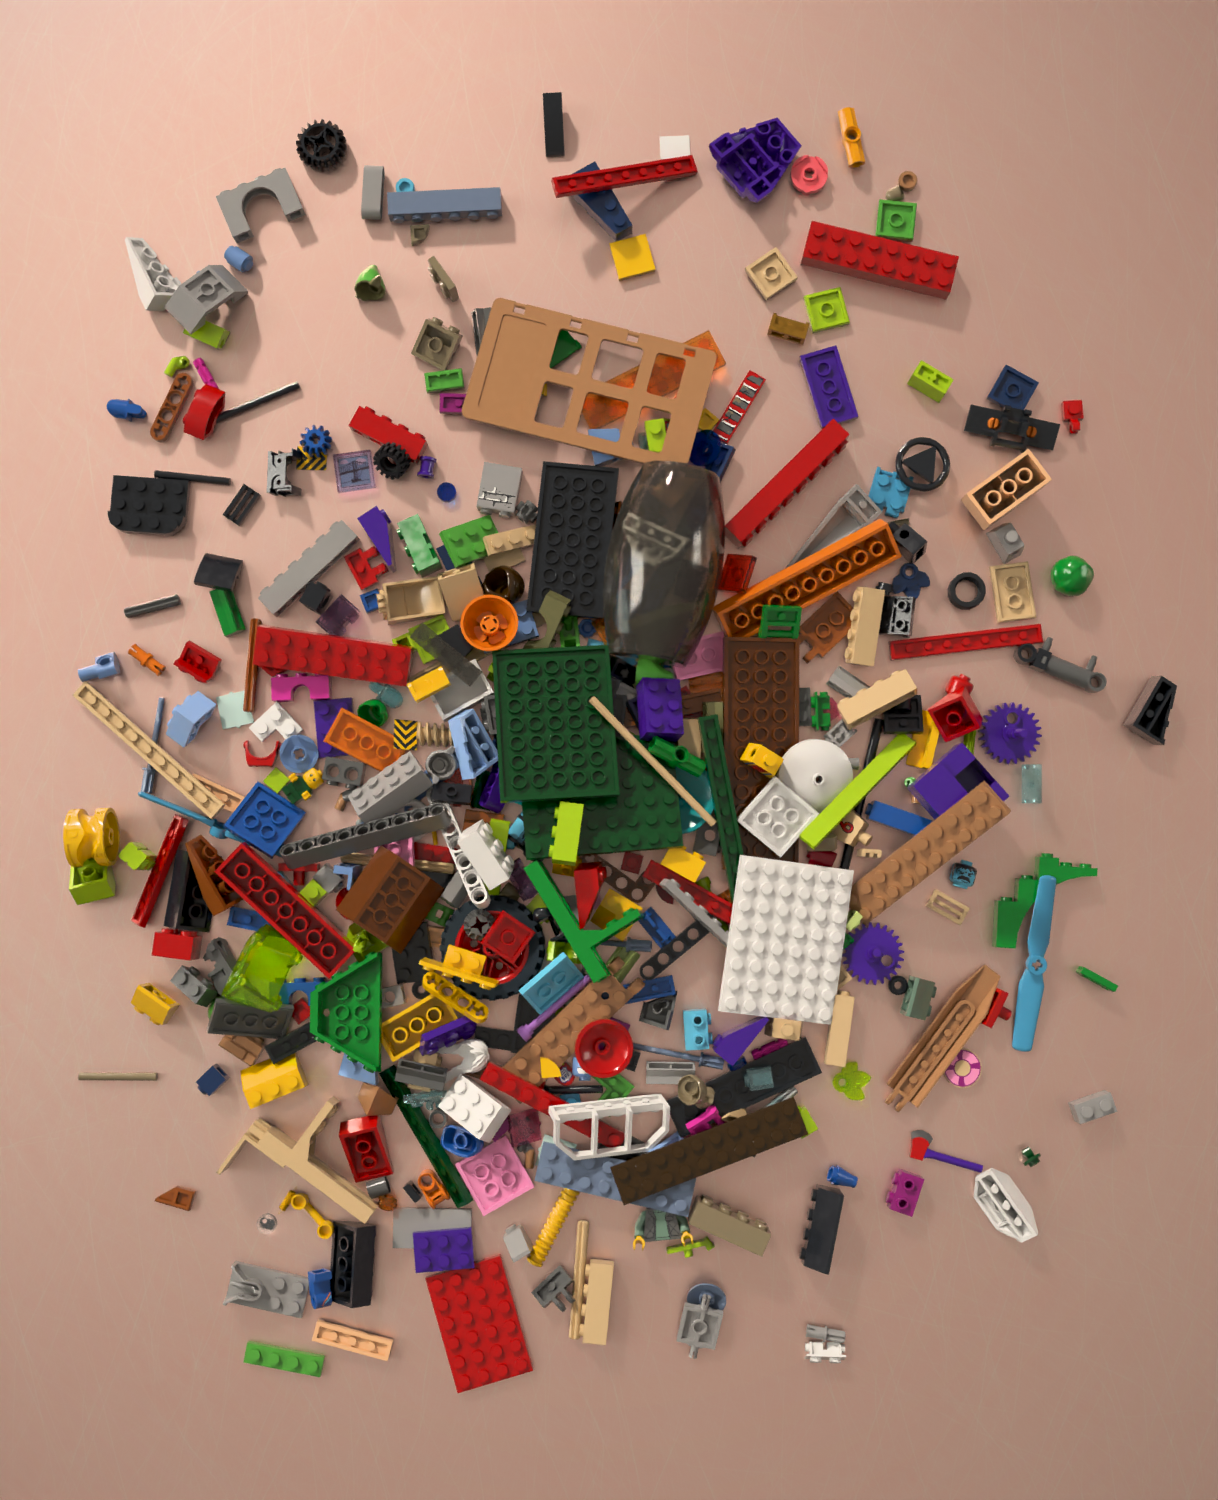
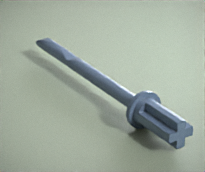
M160 697L152 740L156 743L158 742L164 706V698ZM148 763L147 768H142L144 774L141 791L152 793L155 772L158 771L153 769Z
M565 936L558 940L559 942H568ZM627 937V941L607 940L601 944L605 946L626 947V952H651L652 941L631 939L630 937Z
M633 1043V1049L696 1061L699 1062L698 1067L706 1066L723 1070L724 1059L720 1057L706 1055L701 1052L700 1056Z

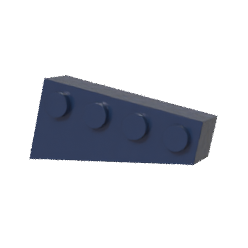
M594 161L573 174L600 170V168ZM612 189L573 195L574 200L599 223L615 242L632 234L633 225Z

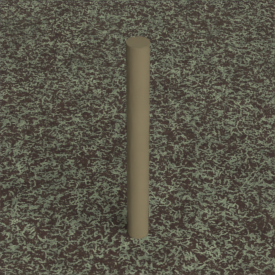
M79 1072L78 1080L157 1081L158 1077L157 1073Z

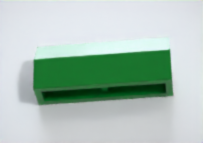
M218 589L209 591L224 636L228 638L246 630L233 591L228 592Z

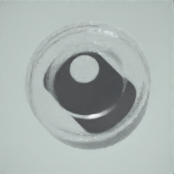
M263 1214L257 1220V1229L262 1234H270L277 1227V1219L272 1214Z

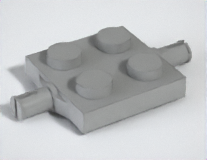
M703 1294L701 1305L685 1302L676 1341L691 1346L689 1357L692 1358L693 1356V1359L697 1358L699 1348L715 1350L723 1318L722 1310L709 1307L711 1296L707 1295L706 1300V1294Z

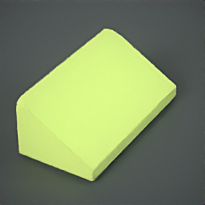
M617 947L606 963V966H608L617 956L625 962L624 966L614 974L620 983L641 956L636 951L626 952V947Z

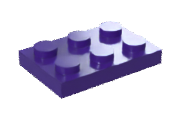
M352 697L314 701L318 758L350 756L323 740L341 707L354 714Z
M463 1016L422 1034L419 1047L421 1055H433L442 1047L446 1046L448 1048L460 1039L466 1040L471 1038L475 1033L477 1023Z
M472 1227L413 1232L416 1273L475 1268Z

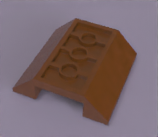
M381 845L336 908V911L401 954L445 889L426 874Z

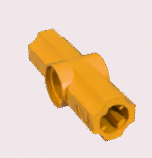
M846 107L838 111L843 137L842 144L845 147L848 166L857 168L865 164L860 139L861 131L857 125L854 108ZM852 135L855 139L850 140L847 136Z

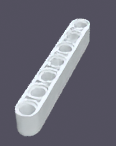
M433 787L429 788L426 794L430 805L439 803L431 802ZM442 803L448 811L451 823L448 827L441 829V832L471 901L477 908L485 909L490 904V895L471 862L467 867H461L464 861H469L462 849L454 850L462 831L450 804ZM455 827L454 832L447 833L449 828ZM471 878H477L476 883L469 884ZM485 895L482 901H476L477 896Z

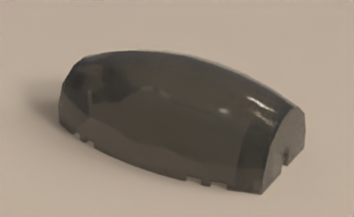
M655 460L645 462L634 478L618 513L606 557L603 580V618L609 654L638 660L649 659L653 663L685 668L690 661L708 625L722 576L725 552V516L720 479L715 472L688 463Z

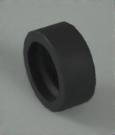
M963 572L950 582L947 589L948 598L955 607L969 610L983 601L986 594V586L977 574ZM969 580L976 585L978 594L973 601L963 602L957 597L955 589L959 582Z

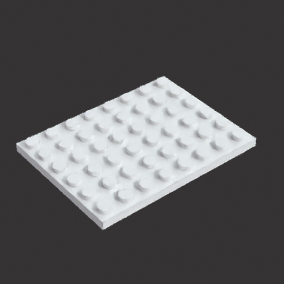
M740 855L718 1011L831 1025L835 994L837 995L854 870Z

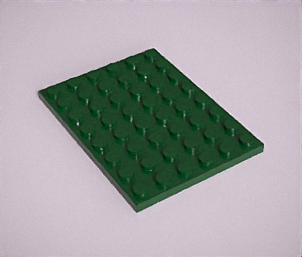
M609 645L492 651L500 803L619 797L615 728L589 702L595 696L614 716Z
M633 735L648 750L651 741L640 740L639 735ZM623 736L615 737L619 797L522 802L526 860L552 858L549 857L550 845H554L555 838H552L551 835L553 826H557L558 819L554 818L555 807L560 806V801L584 804L577 856L683 848L678 792ZM650 753L677 780L676 767L668 766L665 760Z

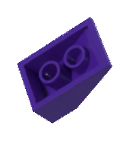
M375 506L357 519L394 573L396 571L392 529L389 525L391 520L384 509L379 510Z
M758 1016L724 1032L722 1035L718 1034L713 1040L714 1046L712 1048L714 1052L733 1066L769 1019Z

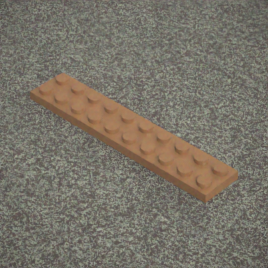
M984 780L854 883L851 889L849 908L851 910L854 909L863 916L861 921L864 925L868 924L1011 812L1010 808Z

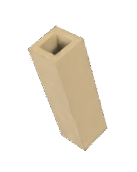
M839 990L838 994H835L832 1022L828 1026L824 1063L826 1065L846 1066L855 999L847 991Z

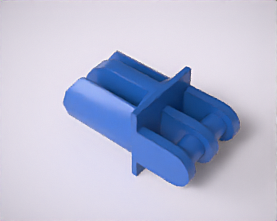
M111 399L107 403L108 412L115 418L127 419L132 422V418L144 419L147 415L140 405L134 404L130 399L128 401Z

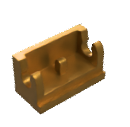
M773 313L767 335L803 345L810 323L806 322L805 324Z

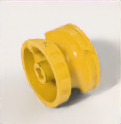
M97 808L94 816H89L85 809H70L64 822L63 843L66 859L71 867H83L84 862L90 858H94L100 866H113L116 863L120 849V829L118 818L113 808Z

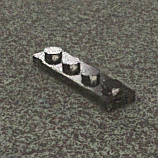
M423 622L410 636L414 642L469 687L482 674L480 669Z

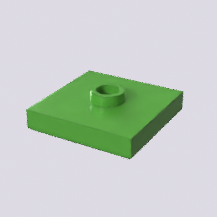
M880 199L875 236L890 240L912 242L917 203Z

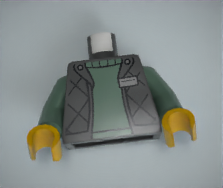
M646 1207V1211L640 1213L635 1223L634 1250L635 1245L640 1243L643 1251L645 1242L681 1239L684 1247L686 1239H691L692 1245L694 1243L685 1216Z

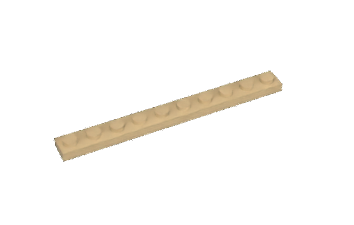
M84 681L73 694L81 704L210 819H214L226 804L91 684Z

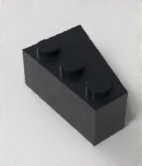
M1151 676L1123 726L1153 745H1164L1165 731L1169 725L1168 717L1170 709L1173 707L1177 685L1163 676Z

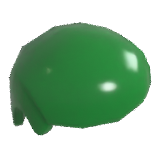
M370 699L362 703L357 710L359 717L377 727L384 725L389 716L386 706L377 699Z

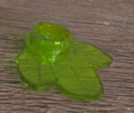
M848 1062L842 1068L841 1073L834 1076L832 1083L833 1087L839 1092H844L847 1098L862 1100L865 1096L861 1088L870 1081L871 1076L866 1072L858 1071L857 1062ZM840 1079H845L843 1086L839 1085Z

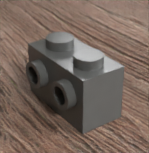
M182 965L170 980L190 1000L200 1006L208 1007L218 994V991L212 986L213 983L207 978H203L200 975V971L193 966L189 968Z

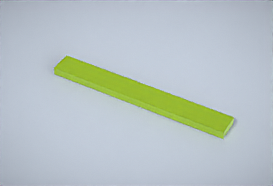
M898 734L802 831L799 838L814 850L916 746V742L906 734Z

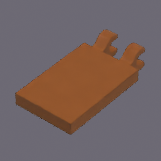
M838 591L800 625L799 645L805 640L812 648L802 658L807 664L817 654L821 658L825 656L848 634V630L851 628L850 614L854 608Z

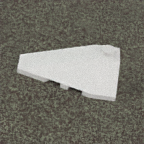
M126 237L125 243L138 294L145 309L149 311L166 310V303L179 285H181V282L177 277L173 278L168 272L169 268L166 264L162 265L156 258L157 254L143 238Z

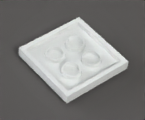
M774 776L739 815L737 821L778 856L782 857L819 813Z

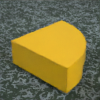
M540 1057L542 1078L561 1077L560 1068L555 1062L548 1058Z

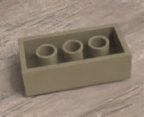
M703 1194L702 1197L696 1196L688 1215L690 1225L761 1257L763 1256L771 1237L769 1227L766 1226V1222L760 1219L754 1221L748 1218L749 1215L742 1211L736 1213L730 1210L731 1207L727 1204L720 1203L718 1205L712 1202L713 1199Z

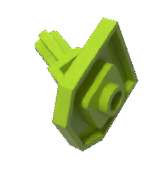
M356 923L349 926L347 938L354 943L353 954L359 963L365 960V956L370 952H381L389 947Z

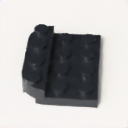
M113 475L110 511H108L110 523L121 532L127 534L143 533L165 535L166 537L174 536L187 522L190 481Z

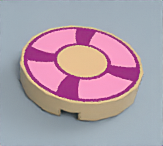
M961 1049L943 1075L949 1083L956 1087L965 1088L972 1086L981 1075L982 1066L980 1059L972 1051Z

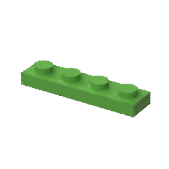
M248 1341L243 1362L321 1377L325 1355Z

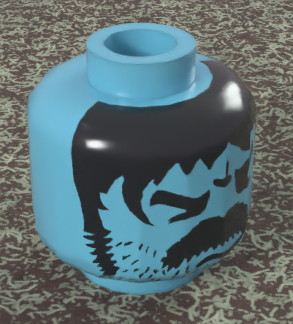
M961 860V863L953 864L949 877L950 881L953 882V886L967 889L974 885L977 869L972 867V862Z

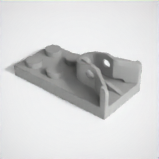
M235 1261L232 1264V1274L223 1305L226 1306L230 1302L292 1317H303L309 1291L308 1277Z

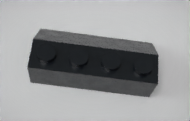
M177 850L164 926L173 929L209 933L212 913L203 899L188 852Z
M816 1184V1189H812V1209L809 1208L807 1212L809 1225L808 1228L804 1229L803 1240H805V1245L801 1247L799 1259H802L803 1266L827 1275L830 1272L844 1195L838 1188Z
M333 1221L334 1232L332 1234L330 1271L332 1272V1279H330L332 1302L349 1308L371 1305L376 1226L362 1222Z

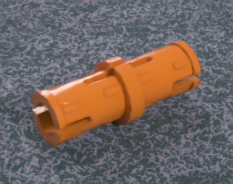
M137 644L131 646L137 653L129 649L128 654L140 661V665L149 668L157 676L162 674L157 667L163 672L165 671L166 666L155 660L151 653L147 654Z

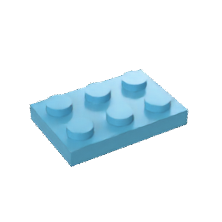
M562 952L518 991L541 1015L584 976L568 956Z

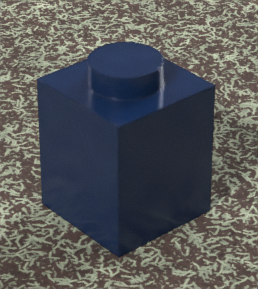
M215 1064L196 1083L199 1085L198 1089L201 1093L210 1096L230 1077L218 1064Z

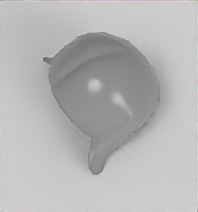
M450 746L446 750L434 751L427 757L425 768L431 776L433 784H437L439 780L451 778L456 771L457 761L453 755L455 751L454 746Z

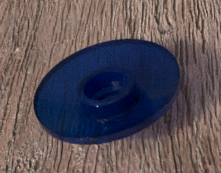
M707 429L697 432L689 459L690 462L700 467L713 463L721 451L722 444L719 435Z

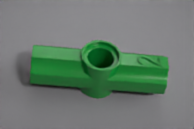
M658 736L653 737L649 743L648 752L665 760L667 765L672 768L678 767L696 777H700L705 770V761L690 754L684 746H675Z

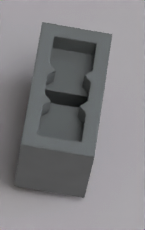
M326 756L322 779L327 780L326 784L338 786V783L346 784L345 788L357 789V786L361 787L363 785L367 764ZM333 767H338L339 774L336 777L330 775V770ZM352 770L358 772V777L354 781L349 779V773Z

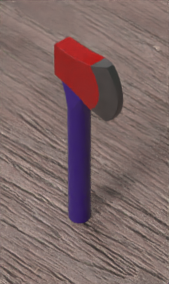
M923 1130L911 1132L909 1157L923 1161V1158L935 1159L979 1173L982 1172L983 1165L930 1150L928 1146L933 1138L929 1133Z

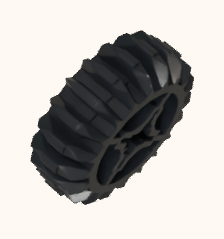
M314 119L313 125L307 122L308 128H301L303 134L297 135L299 140L296 141L298 147L296 150L300 154V160L304 161L306 166L310 165L313 170L318 167L319 171H322L323 167H325L329 171L330 165L336 168L335 162L341 163L340 157H345L344 150H347L346 138L343 136V131L339 130L338 125H333L330 120L325 124L323 119H321L320 123H317ZM330 135L336 139L335 146L329 142ZM308 145L314 148V155L307 151Z

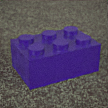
M643 677L636 685L640 740L652 741L653 737L658 736L665 741L677 742L684 735L680 679Z

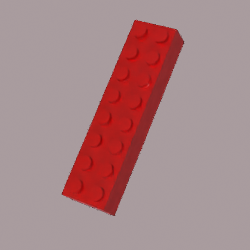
M811 221L801 265L946 300L951 292L959 256Z
M833 418L724 526L723 534L738 549L741 546L746 547L752 541L753 534L755 532L759 534L766 527L767 520L770 519L772 521L779 514L781 506L785 508L793 500L794 494H799L806 487L805 485L809 479L812 481L817 477L822 466L826 468L832 462L835 453L839 455L846 448L847 439L850 434Z
M259 625L256 631L253 665L406 687L410 678L413 646Z
M246 842L241 843L214 871L328 979L354 953V943L312 906Z

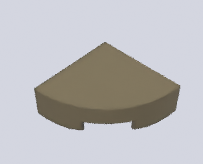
M429 224L410 225L412 246L422 243L427 238L430 229Z

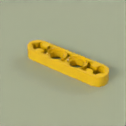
M427 972L423 976L422 986L426 991L475 1023H483L487 1020L489 1010L485 1004L435 972ZM428 980H435L434 983L428 984ZM449 988L453 993L450 996H445L442 994V990ZM466 999L469 1004L462 1007L458 1004V1001ZM483 1011V1015L476 1016V1012Z

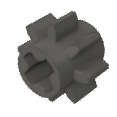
M527 500L526 503L521 501L515 507L518 511L516 516L525 524L529 520L534 523L537 519L536 512L538 508L531 501Z

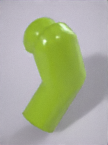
M186 356L172 358L164 374L172 378L176 370L189 366V359Z

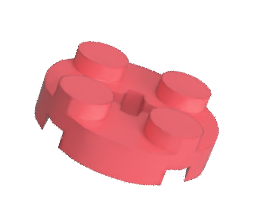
M801 156L793 163L790 172L792 185L803 195H810L820 191L825 186L828 178L827 165L817 156ZM805 171L813 172L812 178H806Z

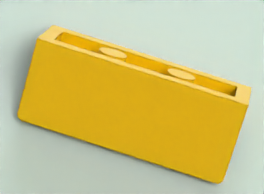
M922 710L923 733L912 734L911 739L916 742V746L907 754L906 765L927 770L932 766L939 730L929 712Z

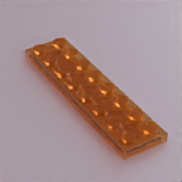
M709 330L684 342V344L714 351L717 356L714 371L726 365ZM685 350L683 355L694 357L695 352ZM658 355L654 363L647 392L663 397L679 389L686 362L681 359ZM640 365L606 381V383L633 388ZM587 394L582 415L589 429H600L625 416L629 405L626 402L595 394Z

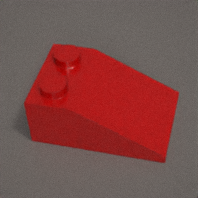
M603 862L579 863L574 870L580 929H583L589 921L604 879L607 878L606 867H603Z
M379 1115L360 1117L340 1123L339 1138L355 1183L393 1174L386 1137Z

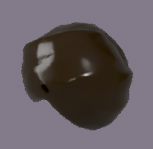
M505 565L493 568L485 575L483 582L484 595H497L506 599L511 604H514L522 597L525 589V583L521 575Z

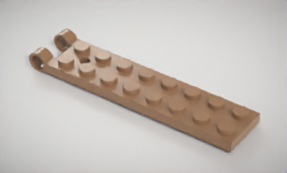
M617 956L607 966L612 975L599 983L591 981L502 1068L539 1087L547 1079L542 1078L540 1057L548 1058L560 1067L575 1053L577 1036L587 1024L599 1019H610L645 986V983L638 977L625 988L614 976L625 964ZM607 992L609 994V998L603 999L601 996L602 993Z

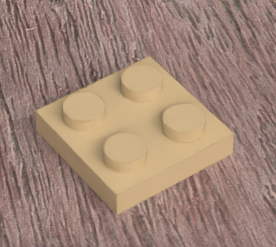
M777 247L745 268V272L765 300H768L798 278Z

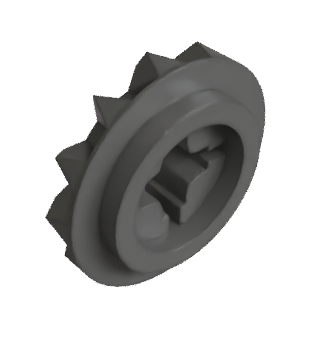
M476 909L466 916L464 930L468 937L481 941L495 920L488 911ZM477 916L480 922L488 923L482 926V933L478 928H471V926L476 924Z

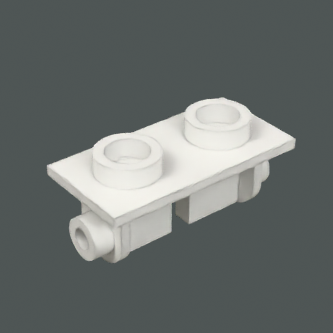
M809 1341V1343H805V1351L809 1352V1354H806L805 1359H810L811 1363H821L822 1360H829V1363H841V1360L846 1358V1355H842V1353H845V1344L827 1342V1350H823V1342Z

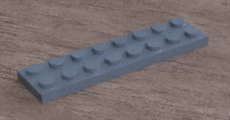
M543 1141L534 1181L622 1201L610 1167L625 1160L607 1156L574 1161L555 1144ZM568 1147V1148L571 1149L573 1152L583 1151V1150H579V1149H575V1148H570V1147ZM696 1178L630 1204L688 1217Z

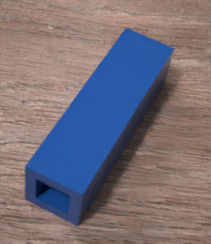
M875 800L871 804L868 803L865 809L867 820L913 836L932 822L930 819Z

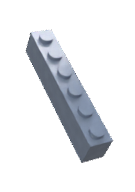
M500 187L387 192L388 216L390 221L394 223H403L404 221L411 220L413 222H422L423 220L437 222L442 219L457 221L461 218L476 220L479 217L496 219L498 216H502Z

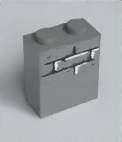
M484 462L476 506L480 513L485 515L498 513L503 518L515 516V507L518 503L523 474L522 468Z

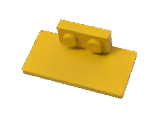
M449 944L443 963L426 957L419 961V964L423 965L422 969L431 972L439 970L442 971L441 975L449 978L458 976L461 977L460 981L468 984H472V982L480 983L479 987L487 990L497 987L500 982L499 980L481 975L487 956Z

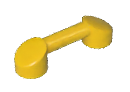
M295 1194L291 1199L292 1207L296 1210L304 1208L319 1225L317 1228L318 1236L322 1239L330 1238L334 1232L333 1223L325 1220L309 1203V1196L307 1194Z

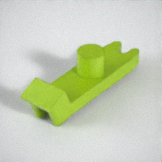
M706 1236L703 1239L695 1240L693 1245L691 1242H686L685 1247L683 1244L666 1247L667 1254L684 1251L685 1258L693 1256V1248L705 1246L709 1251L715 1245Z

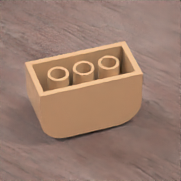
M1027 449L969 491L961 501L981 528L986 530L1036 494L1052 479L1032 452Z

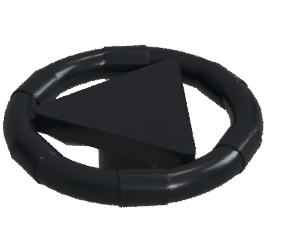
M926 437L914 438L907 441L899 449L895 460L896 472L900 480L907 487L916 491H931L941 486L947 479L950 471V457L946 449L936 440ZM918 444L931 446V448L903 460V457L912 446ZM937 450L943 461V471L937 480L934 481ZM902 464L930 484H920L911 481L907 477Z

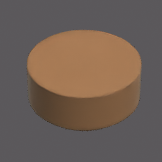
M905 171L899 176L898 185H900L903 191L909 192L916 187L917 176L913 172Z

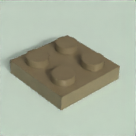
M435 256L429 258L428 263L430 267H428V270L431 273L432 280L435 284L439 282L440 290L446 299L450 298L452 302H455L459 299L455 284Z

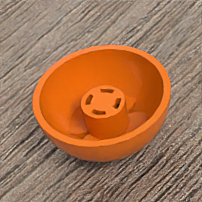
M497 595L479 596L465 607L461 615V631L467 642L478 650L486 652L501 650L514 639L518 629V616L512 604L506 599Z

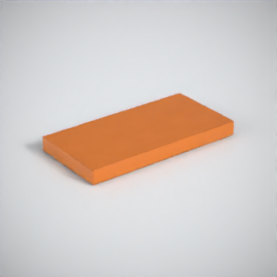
M342 707L323 740L327 744L380 772L397 761L406 752L404 749H394V735Z

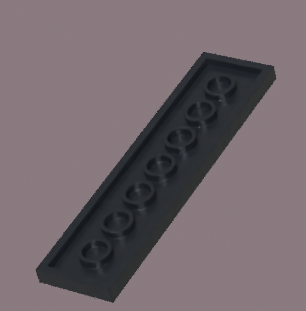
M802 1037L800 1041L789 1043L787 1046L779 1048L759 1059L750 1061L705 1082V1084L713 1088L715 1095L712 1105L718 1109V1114L723 1117L730 1112L745 1109L821 1074L822 1071L806 1037ZM678 1095L666 1100L670 1106L671 1118L680 1137L691 1134L685 1124L706 1112L707 1108L700 1109L696 1105H686L679 1099ZM712 1119L708 1123L712 1124L715 1121Z

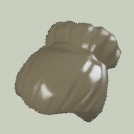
M690 1074L680 1078L678 1082V1097L683 1103L689 1106L696 1105L700 1109L707 1108L713 1104L715 1092L712 1087L706 1086L695 1075Z

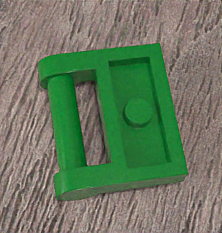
M763 605L761 625L758 631L759 638L798 639L802 608L800 606ZM768 626H792L791 630H768Z

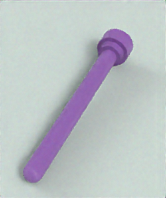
M588 974L585 975L529 1025L520 1026L516 1030L526 1042L532 1038L531 1035L538 1026L592 981Z

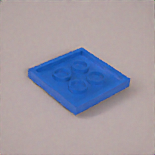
M257 781L226 821L223 828L272 859L303 819L306 812Z

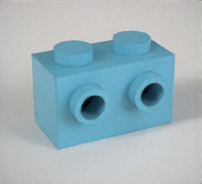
M706 1008L683 1010L686 1051L709 1049V1044H713L712 1032L708 1033V1025H711V1014L707 1013Z

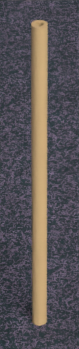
M595 696L589 700L598 712L711 827L717 822Z

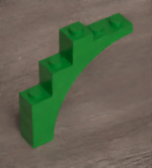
M1041 853V857H1035L1034 880L1031 875H1021V879L1015 878L1014 902L1012 897H1000V901L994 900L992 947L1016 948L1018 931L1023 918L1035 902L1041 876L1050 875L1055 877L1057 885L1069 879L1097 876L1098 868H1091L1092 864H1079V867H1072V863L1060 862L1059 866V858H1053V854Z

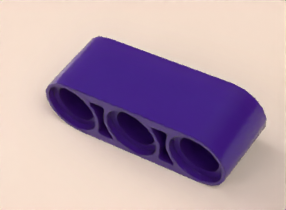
M498 761L492 766L479 800L480 806L495 813L501 812L505 803H500Z

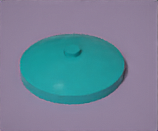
M676 767L677 781L711 815L714 806L707 771L704 770L700 777H696ZM678 793L683 835L699 829L706 821Z

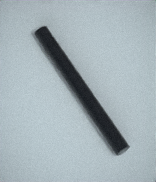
M154 471L155 478L189 480L220 485L231 484V478Z

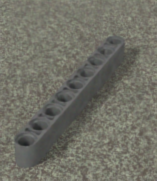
M436 803L291 842L281 847L280 855L289 869H295L441 830L450 825L451 819L445 805Z

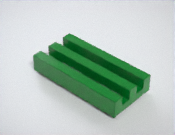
M1079 966L1076 970L1077 974L1108 991L1115 992L1118 988V985L1085 967Z

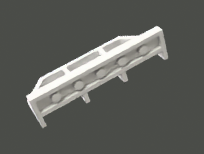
M661 1093L549 1106L548 1111L554 1122L553 1141L555 1145L574 1161L648 1152L669 1132L670 1106ZM663 1110L662 1126L646 1143L631 1145L633 1114ZM626 1114L624 1146L597 1149L598 1120L606 1116L619 1117ZM592 1118L591 1150L573 1152L560 1141V1123L571 1120L583 1121Z

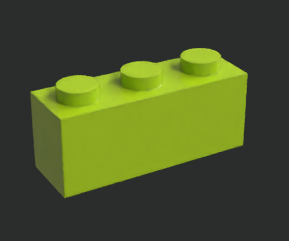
M560 801V806L555 807L554 818L558 820L557 826L552 828L551 837L555 838L554 845H550L549 857H552V863L576 866L584 804Z

